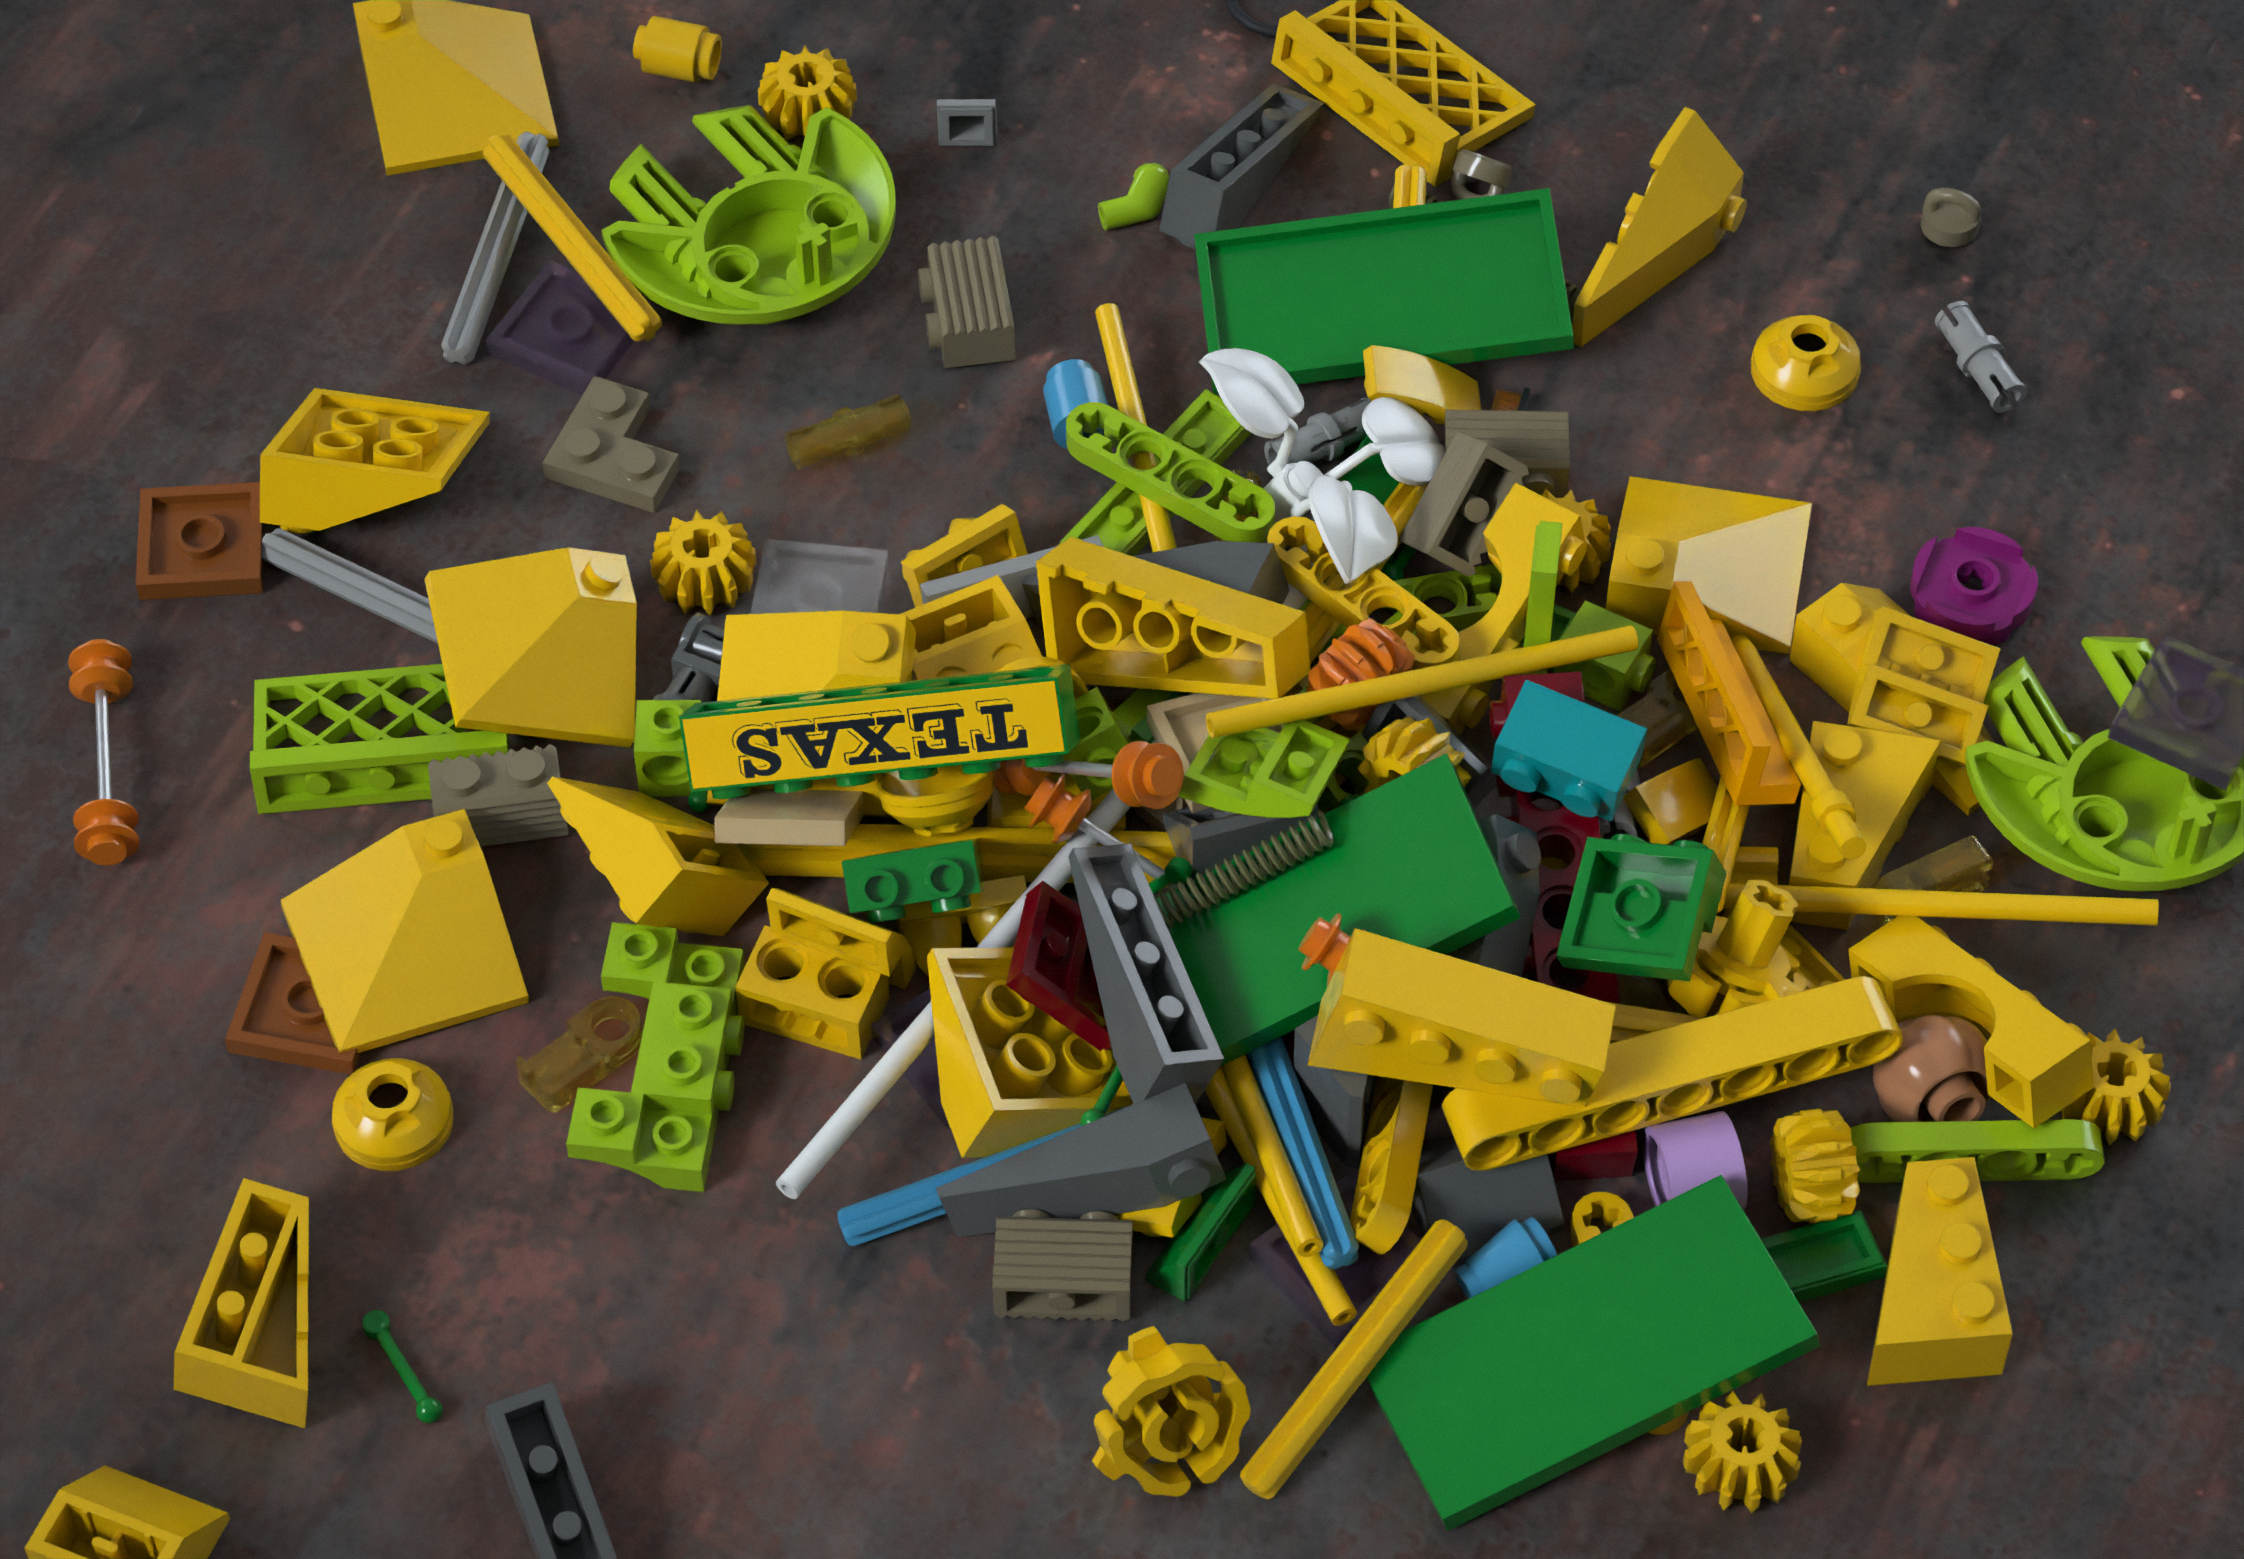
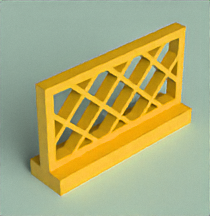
M1339 0L1308 18L1294 10L1279 19L1271 64L1403 164L1411 167L1415 165L1422 166L1427 172V182L1434 187L1451 178L1452 168L1459 150L1466 149L1474 152L1533 118L1536 107L1535 103L1396 0ZM1370 6L1386 18L1387 21L1356 18V13ZM1325 32L1347 34V43L1337 42ZM1356 35L1387 38V47L1356 44ZM1396 40L1418 42L1427 51L1396 48ZM1365 62L1387 64L1388 73L1377 72ZM1397 66L1428 69V78L1397 74ZM1437 70L1458 72L1467 78L1468 82L1437 79ZM1407 93L1429 95V104L1419 103ZM1438 96L1469 99V108L1438 105ZM1479 101L1500 103L1508 110L1504 112L1479 110ZM1448 124L1470 126V131L1460 136V133Z

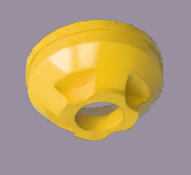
M1816 315L1786 317L1769 325L1757 338L1750 362L1751 375L1759 390L1773 402L1798 411H1819L1842 403L1857 387L1861 372L1860 351L1853 337L1835 322ZM1800 334H1815L1825 341L1826 346L1819 351L1807 352L1796 347L1792 339Z
M961 765L937 767V775L918 780H900L898 771L886 772L878 779L876 785L885 812L902 824L913 828L914 833L917 835L934 836L941 833L959 832L973 824L972 818L985 806L994 792V771L964 774L962 773Z
M403 1058L383 1059L371 1062L357 1069L345 1079L333 1101L332 1125L340 1148L354 1162L366 1168L379 1171H400L415 1167L429 1160L448 1140L454 1122V1109L450 1093L440 1076L428 1066ZM397 1083L407 1089L408 1094L405 1100L392 1108H378L369 1101L373 1090L382 1084Z

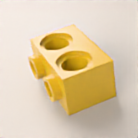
M764 925L735 986L738 1015L744 1016L745 1025L860 1060L867 1049L890 998L888 976L771 933V927ZM783 976L793 977V978L787 979V980H778V979H777V978L783 977ZM846 994L855 995L851 998H838V996Z

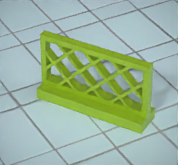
M442 664L254 680L253 751H250V773L258 814L432 799L428 764L433 759L441 763L446 757L454 760L459 755L463 758H469L474 754L480 758L485 752L493 756L498 750L506 754L510 750V734L484 730L464 732L467 728L455 727L454 718L444 725L428 716L445 702L451 705ZM423 688L430 692L413 706L397 697L406 689ZM359 693L366 697V699L350 711L334 703L344 694ZM297 699L303 703L286 717L269 707V701ZM382 707L398 716L382 730L366 722L368 718ZM319 713L335 722L318 736L302 727ZM414 726L429 734L426 736L400 738ZM350 732L366 740L337 743ZM286 738H290L302 745L301 747L273 749Z

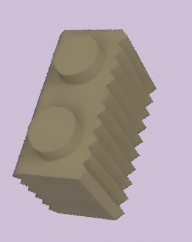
M991 236L985 240L980 237L976 241L968 238L963 243L956 240L952 244L946 241L941 245L930 244L927 247L928 268L918 269L922 304L933 303L934 313L925 314L929 348H941L944 368L1016 360L1015 327L998 238Z
M1446 409L1443 439L1445 452L1456 432L1459 431L1489 444L1526 465L1529 475L1521 477L1524 487L1541 496L1545 489L1555 498H1563L1567 494L1570 471L1568 411Z
M1457 431L1402 532L1399 541L1466 576L1476 574L1474 565L1482 563L1480 554L1487 552L1483 532L1515 482L1523 486L1521 477L1529 475L1528 467L1489 444Z
M548 744L545 749L536 745L532 750L523 747L517 752L510 749L506 754L498 750L493 756L485 752L480 758L474 754L469 758H463L459 755L454 760L446 757L441 763L433 759L428 764L434 817L465 809L480 847L568 835L567 822L560 812L561 805L547 784L552 776L561 778L557 748L553 745Z
M1034 1209L1018 1211L1012 1217H996L992 1286L994 1315L999 1318L1008 1315L1014 1319L1019 1316H1023L1026 1319L1035 1316L1041 1320L1046 1317L1054 1320L1060 1317L1071 1320L1076 1317L1082 1321L1087 1318H1091L1094 1321L1103 1318L1109 1322L1114 1319L1122 1322L1129 1320L1133 1220H1119L1115 1215L1102 1211L1086 1213L1080 1219L1051 1218L1047 1213Z

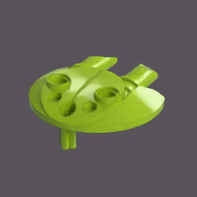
M751 105L693 115L692 122L695 127L744 177V179L735 183L734 188L729 189L727 187L714 195L707 204L702 199L693 198L642 144L632 152L610 180V192L638 222L617 221L602 229L603 242L609 256L637 290L651 301L681 315L715 323L768 325L804 315L835 301L860 283L878 263L890 242L896 217L894 181L888 163L879 147L855 123L828 107L810 116L802 149L796 145H789Z
M2084 637L2081 641L2083 649L2128 721L2127 724L2118 726L2117 731L2111 732L2110 729L2091 736L2084 743L2078 734L2069 732L2024 656L2002 671L1989 684L1983 704L1989 705L1987 714L2007 747L1987 740L1966 747L1965 762L1967 774L1973 792L1990 821L2006 839L2024 854L2052 871L2071 879L2103 888L2138 892L2176 889L2200 883L2227 871L2244 859V673L2233 663L2229 662L2211 668L2199 699L2195 703L2193 698L2181 693L2148 638Z

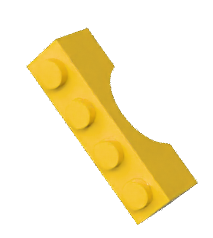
M1515 482L1483 532L1489 559L1502 575L1500 592L1494 605L1482 619L1469 628L1458 632L1460 660L1522 648L1520 642L1525 636L1536 525H1539L1540 521L1562 523L1557 586L1564 574L1571 576L1578 569L1586 553L1587 543L1585 542L1579 514ZM1420 645L1421 654L1429 651ZM1438 647L1436 650L1433 651H1436L1438 654L1443 653V648ZM1496 680L1420 696L1461 734L1466 726L1473 728L1482 718L1489 702V695L1487 693Z
M1897 916L1848 949L1851 978L1866 976L1875 979L1897 1024L1924 1015L1952 1016L1973 1023L1988 1039L1984 1046L1988 1095L2035 1129L2094 1088L2092 1069L2093 1049L2091 1040L2088 1039L2083 1030L2073 1023L2064 1022L2043 1007L2032 993L2026 990H2019L1998 975L1987 961L1979 957H1973L1956 945L1941 928L1930 926L1917 916Z

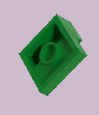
M1617 834L1612 836L1611 839L1587 837L1556 954L1563 968L1690 982L1702 932L1712 933L1727 874L1715 851L1701 843L1688 840L1677 841L1674 845L1647 843L1641 838L1627 834Z
M979 838L841 861L850 913L865 911L867 922L870 923L905 918L906 904L931 901L932 913L971 907L970 894L984 891L980 869L983 859Z

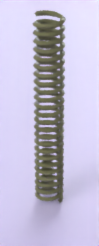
M1318 810L1317 816L1324 833L1313 816L1310 815L1307 818L1315 838L1305 822L1299 819L1298 825L1306 844L1296 827L1290 824L1289 830L1297 849L1285 830L1281 829L1279 834L1284 842L1287 853L1277 836L1271 834L1270 839L1278 858L1267 840L1262 839L1261 845L1266 853L1269 864L1257 844L1253 843L1251 848L1256 856L1259 867L1248 849L1243 848L1242 853L1251 874L1242 862L1239 854L1234 853L1233 859L1238 867L1241 878L1234 869L1230 859L1224 858V864L1232 883L1220 863L1215 862L1214 868L1218 873L1223 888L1217 881L1211 868L1206 867L1205 873L1214 893L1200 872L1196 873V878L1201 886L1204 897L1191 877H1187L1186 880L1195 902L1190 897L1183 882L1178 881L1177 887L1184 899L1186 908L1179 899L1174 887L1169 886L1168 892L1174 902L1177 913L1170 904L1165 892L1160 891L1159 898L1164 905L1168 918L1162 911L1156 898L1155 900L1166 926L1173 928L1175 921L1183 923L1185 917L1192 919L1194 912L1201 914L1203 907L1211 908L1212 902L1220 904L1222 898L1229 900L1231 893L1239 894L1240 888L1248 890L1249 883L1257 886L1259 879L1267 880L1268 873L1276 876L1277 868L1285 871L1287 864L1294 867L1296 859L1304 861L1305 854L1313 857L1315 850L1323 851L1324 845L1332 847L1333 837L1323 811Z

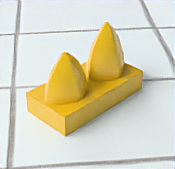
M1001 504L978 518L953 519L948 535L923 549L908 552L906 558L901 561L902 573L908 583L915 607L923 605L921 583L1027 555L1016 512Z
M1024 875L983 881L984 891L970 894L971 907L932 913L931 901L906 904V917L895 919L897 931L899 934H904V937L908 940L915 961L921 970L929 977L927 955L932 948H961V924L968 923L973 937L980 944L1027 889Z

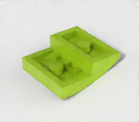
M1305 720L1285 723L1280 733L1265 727L1213 739L1208 735L1184 775L1183 785L1178 796L1201 805L1242 815L1267 818L1310 816L1346 752L1350 739Z

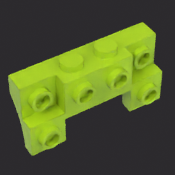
M612 922L601 973L602 988L604 991L622 992L648 998L649 1004L631 1092L578 1087L566 1142L568 1158L591 1160L620 1167L643 1176L662 1188L704 1192L719 1110L730 1111L733 1100L734 1072L727 1071L730 1055L741 1054L744 1040L745 1021L744 1016L737 1015L738 1008L735 986L745 967L743 949L679 943L677 928Z

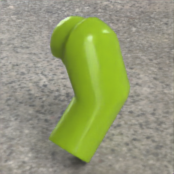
M1147 163L1139 166L1135 170L1134 179L1127 196L1098 203L1099 218L1105 231L1151 220L1159 214L1165 202L1170 177L1168 171L1162 165Z

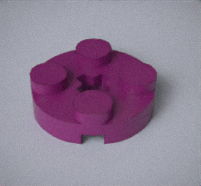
M1980 527L1956 529L1955 537L1944 538L1937 542L1938 536L1927 541L1915 558L1910 582V592L1915 603V617L1989 645H1997L2006 641L2011 631L2021 626L2030 615L2038 587V575L2034 565L2031 570L2029 564L2022 558L2024 549L2010 537L2000 532ZM1971 576L1978 577L1983 580L1982 588L1984 589L1971 590L1964 587L1960 582L1968 583Z

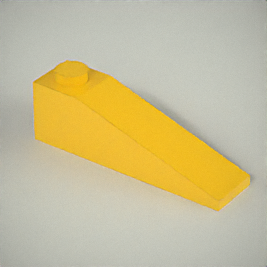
M1840 583L1796 615L1789 661L1849 712L1857 674L1876 609L1884 606L1906 615L1909 614L1880 589ZM1982 725L1977 743L1986 740L1995 743L1985 726ZM1938 757L1932 785L1966 815H1970L1980 807V804L1973 792L1966 766Z

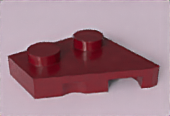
M1042 881L1026 894L1005 985L1099 1051H1102V1049L1109 1050L1112 1047L1080 906L1045 881Z

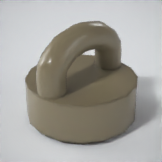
M1462 149V151H1458L1452 168L1454 173L1451 179V190L1457 200L1500 195L1504 193L1505 189H1508L1514 169L1506 163ZM1471 176L1491 183L1488 193L1479 195L1469 191L1465 186L1467 177Z
M1945 187L1933 189L1927 194L1923 205L1920 224L1923 234L1930 241L1940 246H1964L1973 241L1978 234L1982 212L1981 206L1976 199L1963 191Z

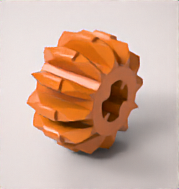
M1372 618L1362 621L1359 625L1349 626L1338 639L1333 638L1331 646L1325 652L1319 654L1318 664L1309 671V682L1306 692L1412 671L1415 655L1406 647V642L1393 630L1382 626ZM1378 704L1325 716L1328 719L1331 718L1335 723L1343 725L1348 730L1360 727L1362 724H1367Z

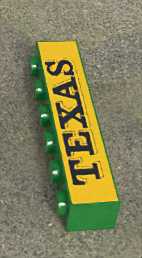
M1070 664L695 703L679 716L690 791L712 790L714 799L744 796L751 793L750 786L774 784V790L777 793L797 792L811 788L813 786L812 780L836 778L837 786H857L873 782L876 773L896 771L899 773L900 780H918L937 775V767L961 765L962 773L978 774L997 770L1001 767L1000 761L1024 759L1026 767H1046L1062 763L1064 761L1063 755L1069 754L1081 741Z

